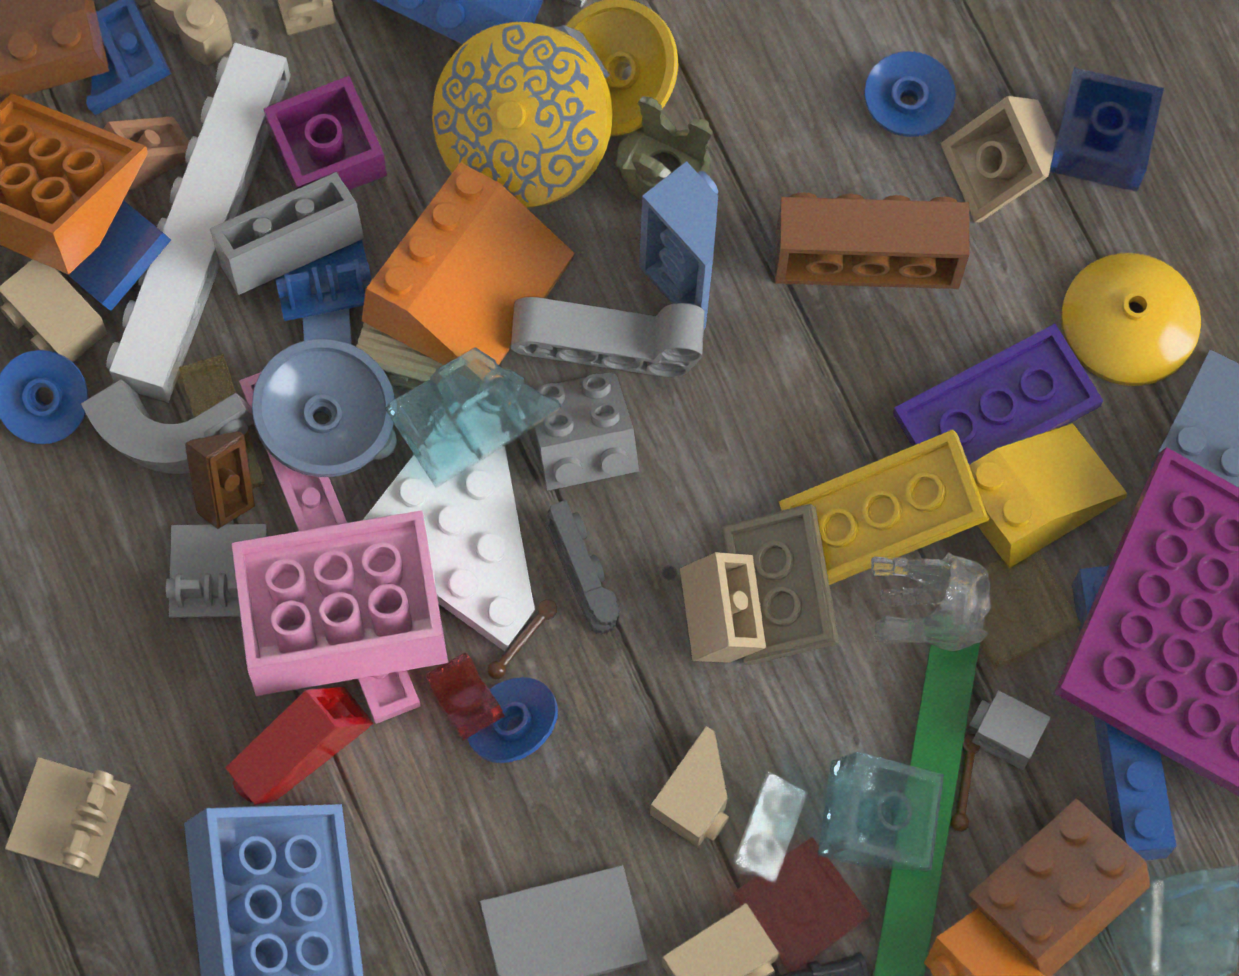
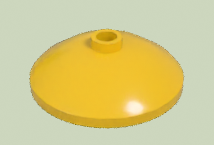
M602 0L582 9L566 24V26L583 33L610 74L606 78L612 103V128L610 136L624 135L643 127L641 109L637 104L642 96L651 97L657 100L658 104L662 105L663 108L670 98L676 82L678 53L674 37L665 21L655 11L636 1ZM630 66L631 74L627 79L623 80V70Z
M1119 253L1092 262L1074 278L1062 304L1061 325L1066 342L1080 364L1089 372L1111 383L1126 386H1142L1159 382L1171 376L1185 364L1199 338L1201 315L1198 301L1192 288L1174 268L1161 260L1147 255ZM1132 302L1139 303L1144 311L1135 313L1130 310L1128 304Z

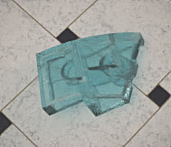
M475 347L438 368L428 381L388 403L385 410L429 479L437 488L518 438L557 412L562 405L554 397L547 398L524 383L523 377L512 370L501 368L495 359Z
M1239 866L1199 870L1150 882L1151 887L1108 925L1124 976H1174L1177 974L1180 976H1225L1235 972L1239 956L1237 943L1239 937Z

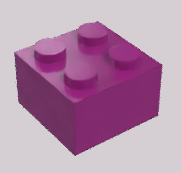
M350 76L263 108L268 132L294 191L337 172L348 190L387 176L384 153Z

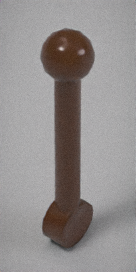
M545 599L541 601L536 617L500 660L489 664L487 672L491 678H503L506 674V666L545 620L555 617L557 605L553 600Z
M975 734L966 735L962 749L965 752L958 804L956 814L950 820L952 829L957 832L965 831L969 826L966 809L975 754L981 748V746L972 743Z

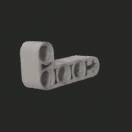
M524 297L514 302L511 349L516 353L527 356L663 377H678L687 374L702 358L705 311L696 305L676 303L665 306L656 316L552 299Z

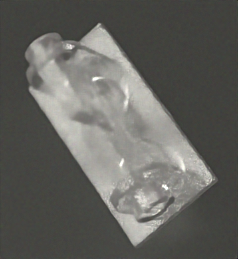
M767 772L762 786L758 788L759 794L738 851L734 853L733 863L736 864L734 870L743 875L752 876L755 873L771 882H775L808 792Z

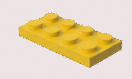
M954 430L940 434L779 501L782 511L807 504H812L816 507L829 585L989 521L960 439Z

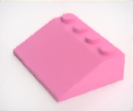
M422 510L232 543L247 670L256 696L448 663Z

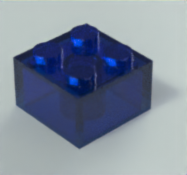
M1074 67L1064 97L1049 172L1137 192L1147 170L1164 88Z

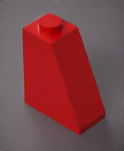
M345 687L305 690L225 769L234 779L233 786L235 790L246 801L253 802L254 805L275 802L365 732L374 722Z

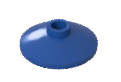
M904 51L883 58L873 67L866 80L864 97L866 107L878 125L896 135L917 137L937 130L947 121L955 104L956 91L950 73L938 60L920 52ZM904 96H911L916 100V104L906 105L900 99Z
M33 350L15 357L1 371L0 419L6 428L18 438L35 444H50L68 437L82 423L86 413L81 403L89 399L87 384L78 367L65 356L48 350ZM42 387L49 388L53 393V400L50 404L43 403L39 398V392Z
M527 677L512 678L493 686L478 699L469 714L466 734L470 746L481 758L494 763L513 762L530 755L548 739L554 729L558 715L555 696L544 683Z

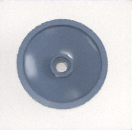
M313 339L289 346L274 356L264 367L253 392L252 417L259 439L277 461L301 474L315 477H336L362 468L372 461L383 449L394 424L395 398L387 375L380 365L363 350L338 340ZM318 412L326 413L330 421L326 424H319L313 419V415Z

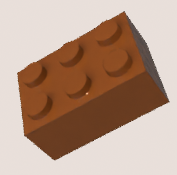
M1076 798L969 894L973 911L978 908L1044 976H1052L1151 886L1147 862Z

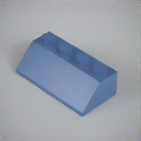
M686 161L642 196L639 268L672 304L685 303L703 308L705 311V329L714 254L718 189L708 174L704 171L697 173Z

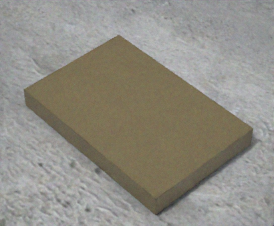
M807 504L721 526L726 553L753 555L766 648L743 657L744 663L753 665L838 645L839 638L816 507L812 504Z

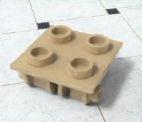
M38 757L5 850L98 878L131 785L113 780V775L100 770H95L93 774Z

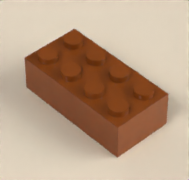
M806 192L790 195V197H781L776 227L775 284L959 289L970 255L969 202H957L956 199L951 197H936L930 201H911L910 198L902 195L888 196L883 200L864 199L857 194H843L837 198H817L816 195Z

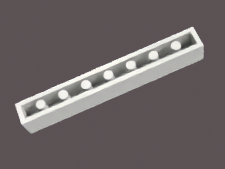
M234 43L229 58L223 57L221 59L216 74V82L219 85L214 97L208 96L202 108L201 123L204 124L199 137L193 136L187 147L185 161L188 163L185 174L183 178L177 177L171 189L170 203L173 205L167 219L162 217L157 225V228L167 235L171 241L138 279L141 289L136 301L130 300L125 309L122 324L126 328L120 343L114 342L107 357L106 367L110 369L109 372L114 383L123 380L138 394L169 403L220 266L210 228L239 216L269 136L263 108L282 101L290 79L286 57Z

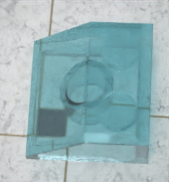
M855 752L832 760L818 856L863 867L920 871L932 870L944 774L861 752Z

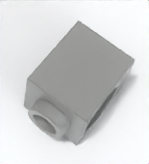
M998 690L991 704L982 700L969 725L978 730L972 743L981 746L980 749L1024 770L1051 717Z

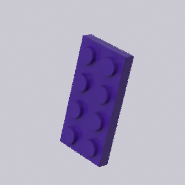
M1053 324L894 407L893 415L912 446L954 430L958 434L968 464L970 465L997 448L1065 426L1101 407L1104 400L1056 324Z

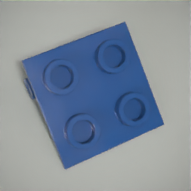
M362 239L276 278L284 321L364 305L365 291L372 279Z

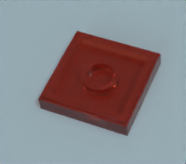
M813 837L733 892V897L740 907L744 904L748 905L779 952L778 959L789 973L799 970L806 963L867 921L871 916Z

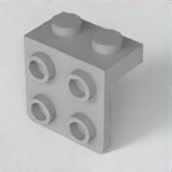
M592 374L575 380L548 383L541 387L529 389L526 392V400L538 440L547 491L639 472L634 428L616 374Z

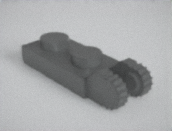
M566 500L553 504L549 508L545 525L586 621L589 622V626L592 628L591 631L594 630L596 634L600 633L601 635L603 633L608 634L609 631L612 632L613 627L616 625L615 622L620 616L621 610H619L620 605L616 604V595L613 591L602 587L601 582L605 581L603 568L596 555L589 556L583 541L587 538V533L579 513H571Z

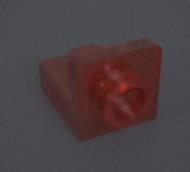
M468 653L460 654L426 675V679L439 707L462 740L504 717L500 704L479 676Z

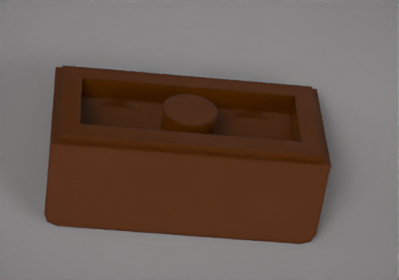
M237 431L197 438L185 443L197 513L202 518L219 529L255 507L244 434Z

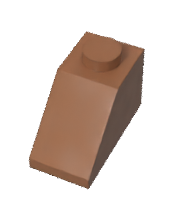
M173 116L111 121L103 128L142 144L147 148L148 154L129 190L138 189L185 161L190 141Z

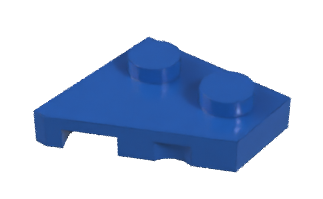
M118 0L96 12L109 72L92 76L91 95L87 96L86 104L94 115L105 111L171 74L136 0Z

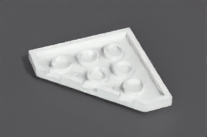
M461 394L363 520L422 510L438 604L505 651L535 610L500 420L467 396Z

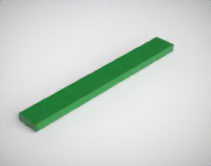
M933 634L931 637L873 976L925 975L926 965L924 962L929 951L980 642Z

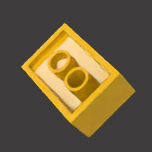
M1073 423L997 448L969 465L989 521L977 526L1009 568L1127 498L1125 489Z

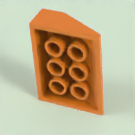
M11 93L0 103V245L69 275L101 244L148 154L146 146Z
M460 162L367 286L361 321L484 386L511 348L514 302L524 297L546 298L574 259L575 253L501 183Z

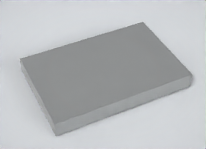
M623 865L480 901L498 976H598L648 962Z

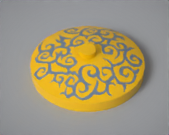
M530 22L503 23L472 36L461 45L447 62L438 80L432 107L433 131L439 152L451 173L461 162L501 183L526 208L540 207L559 201L572 194L597 169L607 149L611 134V96L605 76L598 63L576 39L565 32L543 24Z

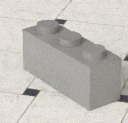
M337 172L210 228L219 264L238 295L364 238L357 203Z

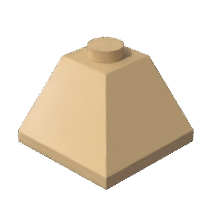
M1007 96L940 143L965 201L969 202V211L974 222H982L1049 176L1056 138L1038 100Z

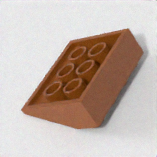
M0 0V102L11 93L24 96L109 72L94 0Z

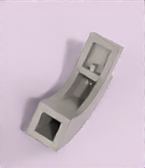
M123 380L117 381L81 403L95 430L112 447L145 468L169 474L190 473L185 449L186 442L197 438L237 431L245 434L248 431V426L253 424L251 406L237 393L195 418L179 424H163L153 421L137 392Z

